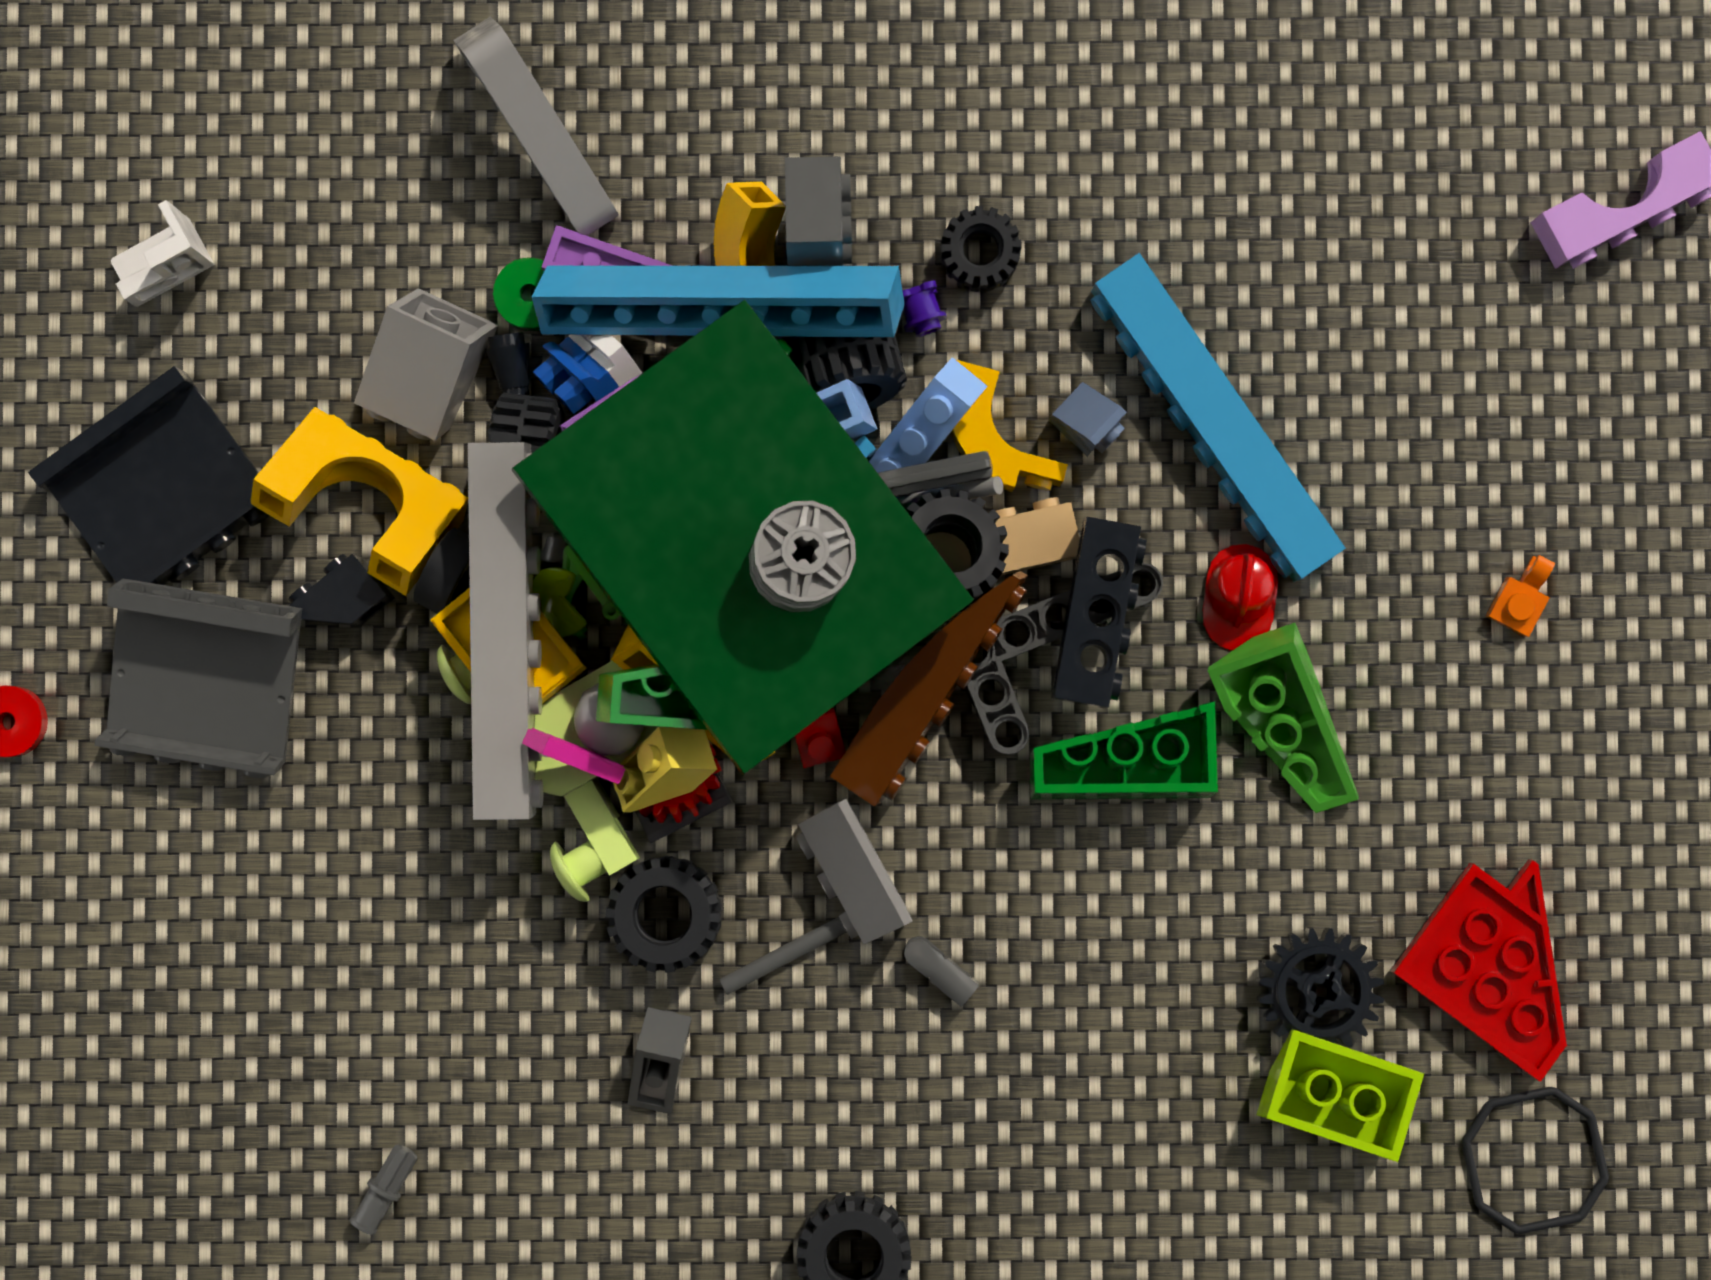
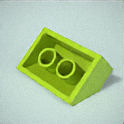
M1291 1029L1269 1071L1256 1115L1398 1162L1424 1073Z

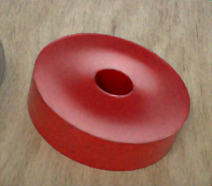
M0 686V757H19L34 750L43 740L48 725L47 712L40 698L32 691L19 686ZM9 713L15 718V724L10 730L6 729L3 724L4 717Z

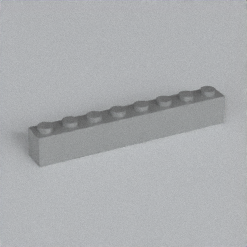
M525 442L468 443L473 820L530 819L536 815V808H542L543 781L535 780V761H542L543 754L522 744L528 728H535V715H541L542 690L541 687H534V668L541 667L542 648L541 641L534 640L533 621H540L541 598L539 593H533V575L540 573L541 560L539 546H532V528L539 527L540 507L532 500L530 494L511 471L512 467L532 454L531 444Z

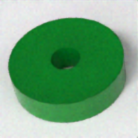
M527 257L512 261L500 271L494 283L493 298L498 312L510 325L520 330H540L533 301H524L522 294L529 287H537L544 273L542 270L543 260Z

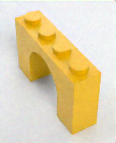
M314 407L253 479L251 504L290 527L314 496L331 484L343 481H356L379 489L392 501L398 516L372 548L367 573L406 596L418 581L424 566L441 539L452 528L458 529L462 524L468 504V497L462 494L454 485L446 482L443 483L426 473L417 463L411 460H404L387 450L378 440L365 437L350 428L339 417L328 415Z

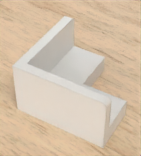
M167 200L161 202L158 206L170 227L111 259V264L121 280L116 285L122 297L136 307L215 265L191 220Z

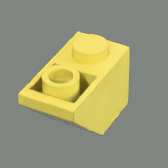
M658 727L620 763L625 771L620 783L613 782L615 791L618 793L622 811L630 813L694 791L717 770L706 731L704 729Z

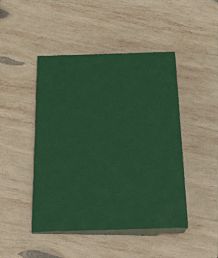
M743 300L512 467L511 470L742 776L974 600L746 300ZM792 501H815L831 507L847 521L855 538L856 561L849 579L829 603L812 611L790 612L772 605L758 592L750 575L749 554L761 523L774 509ZM798 543L795 544L797 550L793 558L797 562L801 559H806L811 564L810 558L814 553V549L811 546L803 549Z

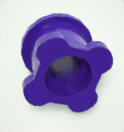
M935 280L902 290L905 304L903 313L907 322L904 330L906 332L915 331L916 337H923L939 331L942 328L940 322L947 318L946 312L940 311L935 296L937 293Z

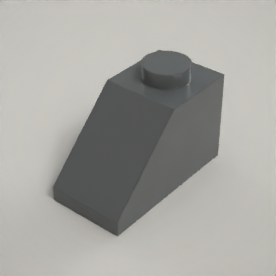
M647 1008L635 1051L627 1105L667 1114L672 1113L692 1017L669 1010Z

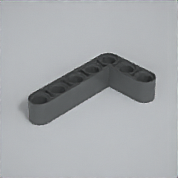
M1143 562L1142 566L1134 565L1133 573H1144L1149 577L1152 585L1151 591L1147 596H1137L1135 608L1151 602L1162 591V575L1152 564ZM1120 570L1101 578L1105 581H1115L1119 577ZM1070 590L1001 617L997 623L1003 629L990 650L986 651L984 660L975 664L978 666V669L966 686V690L987 742L997 753L1005 755L1018 753L1025 747L1029 739L1027 723L1002 662L1062 638L1063 629L1056 630L1051 628L1046 622L1045 614L1050 606L1055 605L1061 606L1067 611ZM1089 607V619L1093 624H1098L1112 618V611L1109 607L1105 613H1096ZM1018 622L1026 628L1028 637L1024 645L1015 647L1006 642L1003 631L1008 623ZM993 680L1000 684L1003 690V697L998 704L990 706L981 701L978 690L982 682ZM1005 721L1014 723L1020 733L1018 742L1009 748L1000 745L995 736L996 728Z

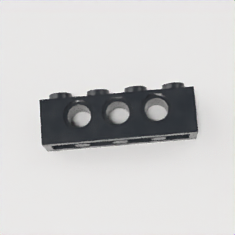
M1086 517L1083 520L1051 699L1099 708H1109L1110 700L1118 701L1123 674L1116 673L1118 655L1126 656L1131 629L1124 628L1126 610L1134 611L1139 584L1131 583L1134 565L1142 566L1147 539L1139 538L1141 526L1093 517ZM1111 557L1117 561L1120 567V574L1117 580L1105 581L1100 578L1096 570L1097 562L1100 558ZM1093 602H1104L1110 607L1112 619L1107 626H1096L1089 619L1088 610ZM1087 646L1097 647L1103 653L1104 664L1097 672H1090L1081 664L1080 655Z

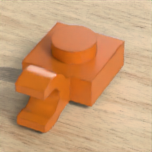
M1541 555L1537 557L1532 556L1519 581L1512 577L1505 578L1485 617L1523 637H1529L1550 597L1540 593L1539 589L1548 579L1555 563Z

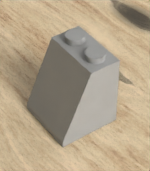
M417 288L387 306L354 404L367 409V414L377 420L393 421L406 427L407 432L416 438L437 440L450 430L486 354L485 349L489 347L488 337L495 335L498 325Z

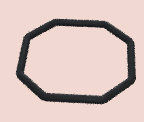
M1545 1087L1490 1099L1484 1104L1462 1140L1463 1153L1476 1207L1513 1233L1525 1234L1582 1221L1587 1217L1608 1183L1609 1174L1596 1116L1590 1109L1555 1087ZM1552 1095L1587 1118L1600 1178L1578 1213L1518 1225L1484 1203L1471 1142L1493 1108Z

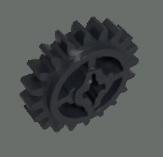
M1306 927L1305 941L1303 942L1294 933H1289L1288 941L1290 948L1288 950L1278 944H1274L1273 949L1279 956V959L1276 962L1269 959L1262 960L1263 965L1271 970V975L1260 976L1256 979L1260 984L1269 987L1268 992L1262 993L1256 998L1260 1003L1272 1005L1262 1017L1266 1021L1279 1019L1273 1032L1280 1037L1293 1029L1335 1043V1040L1339 1038L1349 1048L1353 1046L1350 1036L1351 1031L1366 1037L1368 1032L1362 1025V1020L1378 1021L1379 1017L1369 1009L1370 1004L1384 1003V998L1372 993V988L1382 985L1384 979L1369 976V972L1378 965V962L1374 959L1361 961L1362 956L1367 950L1365 945L1360 943L1349 949L1352 936L1347 933L1341 934L1337 941L1334 942V931L1329 927L1324 928L1320 939H1318L1313 928ZM1321 953L1327 954L1324 962H1319L1311 970L1302 971L1295 968L1296 964L1308 956ZM1344 963L1353 978V997L1348 995L1342 987L1341 978L1343 973L1340 970ZM1286 982L1294 986L1299 994L1298 1007L1300 1010L1296 1017L1287 1004L1285 994ZM1315 982L1318 984L1324 982V986L1329 989L1326 997L1319 995L1316 997L1317 994L1311 991L1312 985ZM1338 1009L1346 1012L1333 1023L1313 1026L1316 1018H1321L1329 1010Z

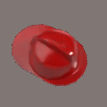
M1248 544L1231 545L1221 550L1211 561L1207 573L1202 608L1203 625L1208 636L1220 647L1233 651L1250 638L1270 631L1274 619L1278 575L1269 556L1260 548Z

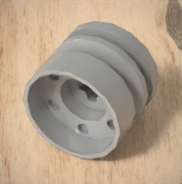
M792 501L774 509L761 523L749 554L750 575L758 592L772 605L790 612L812 611L829 603L849 579L856 561L855 538L847 521L831 507L815 501ZM798 543L803 549L808 546L814 549V553L810 558L811 564L806 559H801L797 562L793 558L797 550L795 544Z

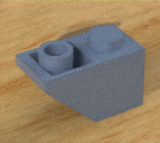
M1082 382L1055 410L1048 421L1088 457L1095 448L1102 454L1125 429L1119 422L1127 412L1121 406Z

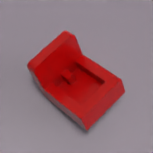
M834 707L795 736L803 768L841 759L846 752Z

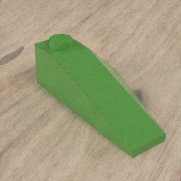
M1296 623L1254 636L1208 667V673L1224 711L1233 721L1237 720L1252 737V742L1255 746L1271 758L1281 770V775L1315 813L1359 800L1317 676Z

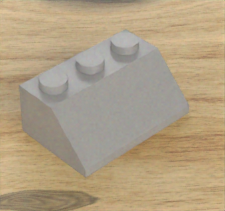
M847 798L798 824L802 833L795 837L806 858L809 860L816 856L824 872L817 875V878L829 899L838 896L846 911L840 914L839 918L851 939L859 936L863 944H866L913 921Z

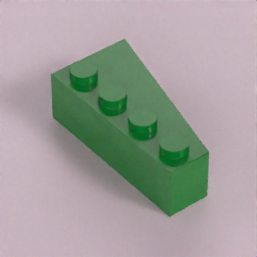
M658 664L599 674L596 721L708 730Z
M1215 701L1199 705L1195 708L1179 712L1175 711L1156 718L1136 723L1132 722L1094 734L1090 733L1033 748L1030 754L1031 800L1211 798L1218 792Z

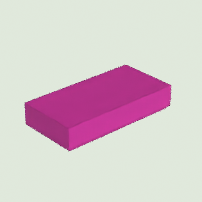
M533 727L532 729L528 728L522 744L540 754L617 784L620 783L625 771L623 765L605 756Z

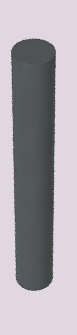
M837 917L719 980L726 994L729 995L847 933L840 918Z

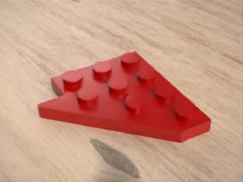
M1528 859L1508 888H1506L1477 865L1469 863L1390 972L1532 1078L1541 1082L1566 1048L1567 1041L1539 864L1534 860Z

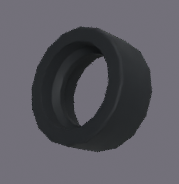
M455 527L446 533L432 552L422 570L414 591V601L436 614L470 588L469 535Z

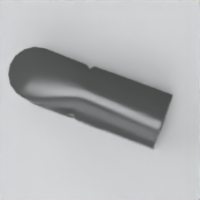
M915 936L908 940L904 952L907 962L925 977H928L930 982L962 1007L979 987V982L951 958L945 956L942 951L925 937Z

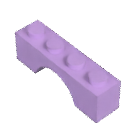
M1700 131L1661 151L1647 162V187L1636 205L1627 208L1605 207L1594 202L1584 193H1580L1541 213L1530 223L1554 268L1556 269L1570 262L1573 269L1598 256L1595 248L1609 242L1613 249L1636 237L1637 234L1634 228L1648 221L1650 227L1654 228L1676 216L1673 209L1676 206L1687 201L1690 208H1693L1710 199L1711 149L1702 132Z

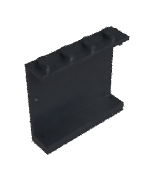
M176 366L166 371L28 472L38 487L49 490L116 583L124 578L164 585L174 577L178 580L182 579L200 566L198 560L211 550L214 553L220 552L236 540L234 533L247 524L250 527L255 526L270 516L251 504L253 479L259 473L188 374Z

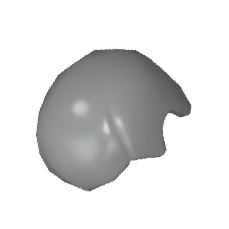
M599 683L583 692L575 708V730L582 744L601 756L621 755L636 745L644 730V725L596 721Z

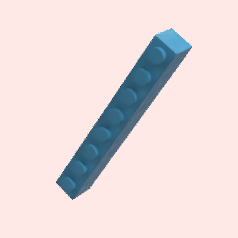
M1138 253L1097 281L1091 290L1094 295L1091 303L1095 311L1103 321L1106 322L1110 319L1120 332L1116 336L1119 345L1128 357L1132 358L1136 355L1145 368V371L1142 372V377L1148 387L1156 395L1161 392L1171 407L1167 409L1171 420L1179 430L1184 431L1187 429L1196 441V444L1193 445V450L1199 460L1207 468L1213 466L1222 480L1218 482V485L1227 500L1233 505L1237 502L1240 504L1248 516L1244 519V523L1257 541L1264 539L1274 554L1269 556L1278 573L1283 578L1290 576L1293 582L1298 581L1346 549L1141 254Z
M547 265L532 295L541 334L695 336L743 300H746L773 336L894 337L905 305L899 266Z

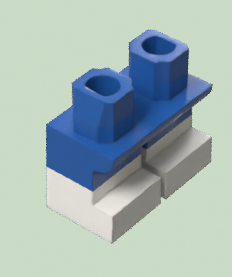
M570 334L559 345L555 342L545 343L542 346L550 357L533 371L545 389L552 395L555 394L573 415L579 412L591 400L597 402L632 378L642 374V371L624 346L611 335Z

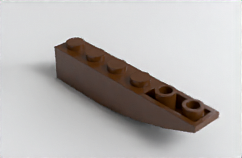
M1019 571L1007 578L967 607L920 650L877 701L830 775L831 778L874 807L885 798L891 801L895 798L907 779L901 775L909 760L916 764L930 744V741L925 738L933 723L940 727L951 712L954 704L948 699L955 688L959 686L964 689L976 673L978 666L972 663L981 648L988 652L1003 629L997 625L1006 610L1013 613L1026 595L1027 590L1021 586L1028 575Z

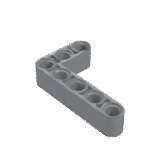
M490 16L454 39L453 41L460 53L489 93L576 232L588 236L618 217L619 214L503 28Z

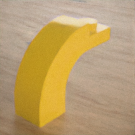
M762 181L726 184L718 207L714 228V257L716 266H775V237L786 205Z
M956 360L987 385V388L951 431L952 438L960 454L966 455L987 451L993 466L991 477L999 476L1003 482V489L1013 492L1018 476L1025 477V484L1036 489L1051 491L1052 485L1060 487L1064 481L1068 464L1021 452L1008 445L997 432L992 420L991 405L1000 371Z

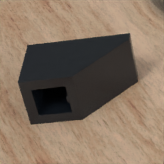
M353 553L349 557L342 554L332 560L323 569L326 575L313 586L310 583L304 584L288 598L291 602L289 606L302 608L301 621L362 626L395 599L380 580L367 573L368 564L364 559Z

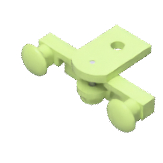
M441 645L437 651V663L443 680L457 698L467 704H471V672L458 655L452 656L449 650L444 645ZM611 661L557 692L542 704L541 715H535V729L590 750L582 744L576 733L574 725L575 708L583 692L599 683V674L623 669ZM644 725L641 737L634 747L621 755H607L605 757L620 764L660 726ZM543 755L542 761H535V780L543 781V792L564 796L589 841L568 853H565L563 848L557 842H554L550 848L552 868L562 887L573 898L587 902L590 899L585 887L586 884L605 873H608L609 876L640 859V856L618 820L620 815L598 776Z

